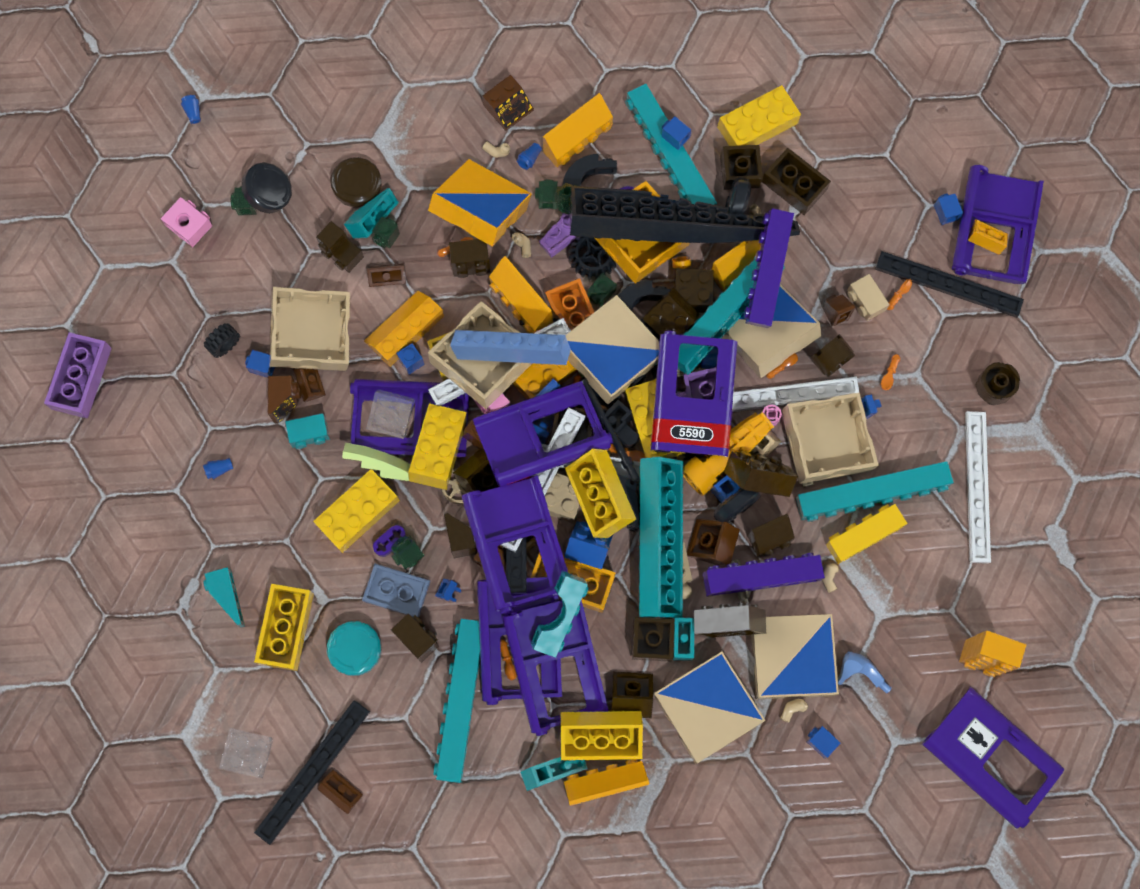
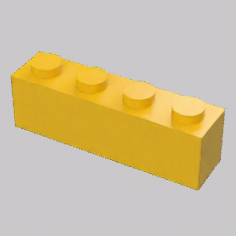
M887 504L878 509V514L873 516L871 513L862 518L863 522L859 525L853 523L846 527L845 533L840 535L837 532L829 537L830 541L826 546L838 565L908 524L896 504L892 506Z

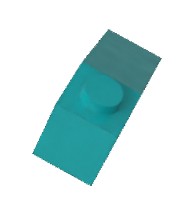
M387 188L354 212L344 225L353 239L368 238L399 202L391 189Z
M226 567L205 573L206 579L203 580L205 590L209 591L211 596L238 626L245 627L232 570Z
M561 757L532 766L520 773L526 790L529 791L588 768L585 760H561Z

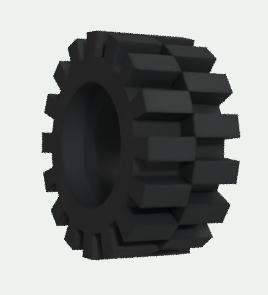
M229 323L219 325L218 329L215 328L214 332L209 334V337H206L204 347L213 357H222L229 350L231 351L233 346L237 345L236 342L240 340V334Z

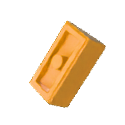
M975 219L968 236V241L996 254H1001L1007 247L1008 234Z

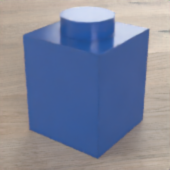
M675 116L671 120H667L662 126V138L677 150L691 136V129Z
M943 194L938 197L934 204L941 225L958 221L963 214L956 194Z
M413 343L396 353L398 360L409 375L425 365L422 356Z
M252 350L251 355H248L245 361L246 368L250 373L267 378L273 375L275 367H270L269 354Z
M725 476L710 491L722 503L732 494L734 495L740 487L730 477Z
M823 726L818 729L814 727L807 735L809 739L806 742L824 759L828 758L841 744Z

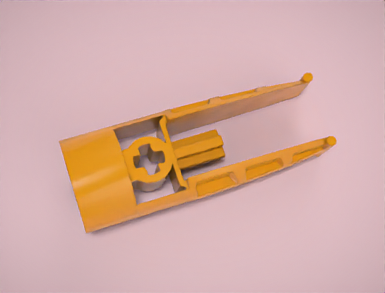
M754 412L753 415L747 417L731 429L728 457L704 455L701 459L693 457L683 466V477L699 495H705L718 483L716 477L725 470L732 451L739 453L746 451L749 453L774 428V425L763 412L759 415Z

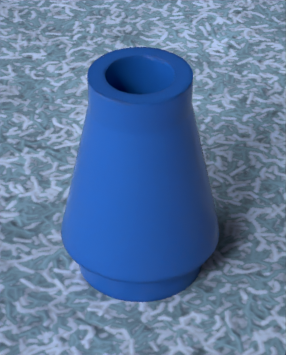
M195 95L183 97L181 99V106L190 123H199L201 121L199 100L196 99Z
M533 143L519 154L517 159L518 165L525 170L532 168L539 153L542 151L541 146Z
M229 458L207 461L203 468L207 479H215L232 470L233 466Z

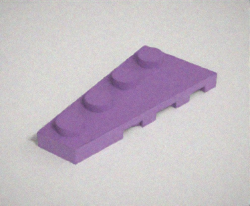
M570 208L562 214L559 222L553 225L539 242L540 246L551 258L576 239V236H570Z

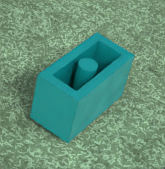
M323 413L285 421L289 443L292 448L302 449L307 447L308 444L320 445L326 443V440H330L327 420Z
M674 618L673 660L692 661L694 659V618Z

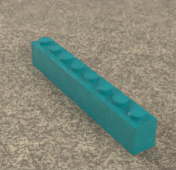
M644 84L627 92L626 106L629 111H633L637 125H641L643 128V135L646 140H650L654 154H658L660 157L661 166L664 170L667 169L670 174L669 179L673 185L676 184L680 198L687 199L691 204H695L698 201L717 205L715 198L684 146L677 150L662 138V126L668 119L648 85Z
M755 258L749 266L743 269L738 278L731 282L728 289L719 295L717 301L707 308L706 313L696 320L693 327L683 335L721 339L744 314L745 308L749 307L748 292L750 288H753L754 283L751 280L752 272L757 268L758 263L755 262ZM681 344L679 346L678 369L689 375L714 346Z
M948 461L798 494L795 500L800 519H807V522L818 520L819 516L825 515L826 518L836 516L837 512L841 511L847 514L856 511L855 508L859 507L869 509L873 508L874 504L881 503L882 505H887L899 498L900 501H905L917 494L919 497L927 496L930 494V491L945 492L949 490L948 487L954 482Z
M461 619L460 624H456L455 635H458L457 643H453L452 655H455L454 663H450L449 675H452L451 683H447L446 694L449 695L448 703H444L443 714L446 715L445 723H441L440 735H443L442 743H438L437 755H440L439 763H435L433 775L437 776L436 780L462 783L480 663L479 621Z

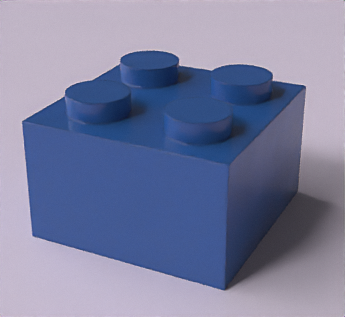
M577 521L570 536L564 558L602 569L613 535L609 538H593L588 523Z

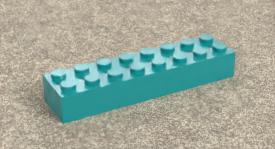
M663 457L640 459L639 617L683 618V461Z

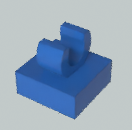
M872 394L861 398L866 419L878 412L877 408L882 407L880 399L873 400Z
M541 422L539 427L533 424L540 443L546 444L550 434L546 430L549 425Z
M443 579L435 596L442 600L456 602L457 599L453 598L452 594L454 591L461 593V589L456 587V582Z

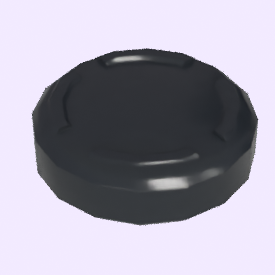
M266 162L254 164L244 173L242 178V192L245 199L253 208L260 212L269 214L279 212L291 199L292 186L289 178L282 169L274 164Z
M738 177L731 184V190L725 207H728L727 211L732 214H736L737 210L746 211L751 192L749 180Z
M740 488L714 510V518L719 522H732L740 513L745 512L761 497V492Z

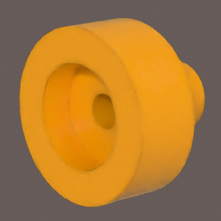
M688 256L673 258L672 266L675 269H686L691 266V259Z

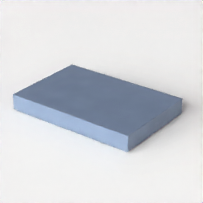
M374 564L362 601L405 615L409 613L412 617L416 615L419 618L431 581Z

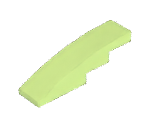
M345 443L342 458L362 461L361 468L380 470V477L409 481V468L411 464L366 446Z

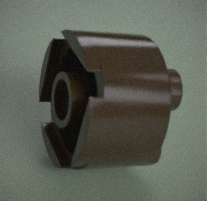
M839 334L810 357V359L823 375L829 377L841 368L839 364L843 366L855 354L853 349Z
M995 362L990 364L979 375L975 386L979 396L989 405H999L1007 402L1017 393L1020 375L1012 365Z

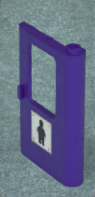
M971 686L938 728L932 731L922 743L927 750L1016 829L1019 827L1023 829L1030 822L1029 816L1064 772V768ZM1003 740L1008 741L1046 775V780L1027 805L1021 803L983 768L985 762Z

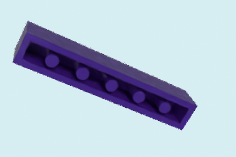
M772 208L764 215L763 224H765V228L759 237L761 248L760 251H757L755 262L758 263L757 268L752 272L751 280L754 283L753 288H750L747 299L750 302L749 307H746L744 311L745 324L764 328L772 326L794 213Z
M813 553L803 554L801 558H795L794 555L783 557V560L776 561V558L765 559L764 563H757V560L748 561L746 565L739 566L738 563L728 564L727 568L711 566L703 573L706 597L818 582L825 578L821 556H814Z

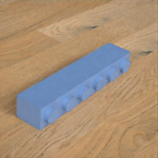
M455 330L450 345L456 358L460 360L566 365L571 350L565 335Z

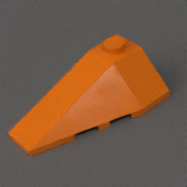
M580 278L545 292L551 309L560 319L564 318L571 331L594 313Z

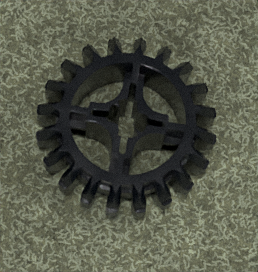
M576 237V242L571 243L572 248L569 249V261L572 262L571 267L576 268V274L581 272L582 278L585 275H588V280H591L592 276H595V279L598 280L599 275L605 278L606 273L611 274L612 269L616 268V262L610 255L606 263L601 264V258L607 252L594 237ZM586 246V253L579 258L580 250Z

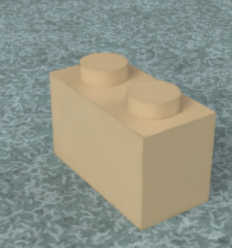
M870 274L850 284L847 290L849 299L855 302L860 316L864 317L866 321L885 312L890 305Z

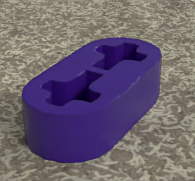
M398 525L391 527L374 542V552L380 557L389 555L405 541V530ZM394 531H396V532H400V531H401V533H400L401 538H400V539H398V538L396 537V538H394L392 541L390 540L391 538L394 537V534H393ZM387 542H389V543L385 546V548H386V551H385V552H383L382 550L378 552V550H379V546H378V545H379L380 543H381L382 545H384V544H386Z

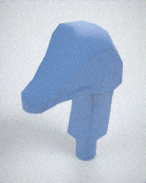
M849 651L842 659L838 685H841L852 675L862 673L871 680L875 687L881 688L885 693L891 690L892 687L884 681L885 679L868 658Z

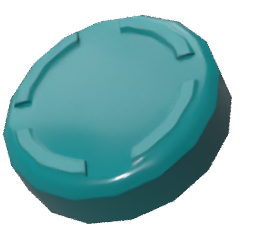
M350 621L338 626L331 633L327 642V656L331 665L340 673L348 676H361L370 672L378 664L382 654V642L378 633L371 626L360 621Z

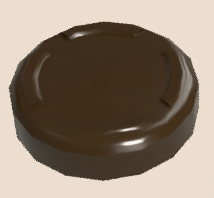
M361 157L348 158L340 162L334 168L331 175V188L334 195L341 203L350 207L364 206L379 195L382 187L381 175L376 165L368 159Z

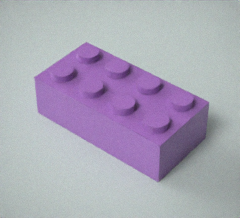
M69 332L44 404L51 410L88 419L112 348L105 341Z

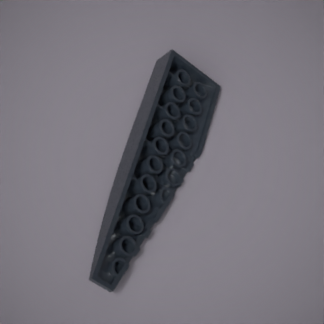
M571 186L570 236H585L597 239L613 238L615 240L629 239L633 241L724 243L759 240L760 234L764 232L765 228L763 214L756 213L754 216L744 214L745 211L738 210L736 214H732L727 211L728 207L698 201L695 204H691V202L683 198L676 201L668 199V195L661 194L660 197L651 196L652 192ZM793 221L790 236L800 235L798 221Z

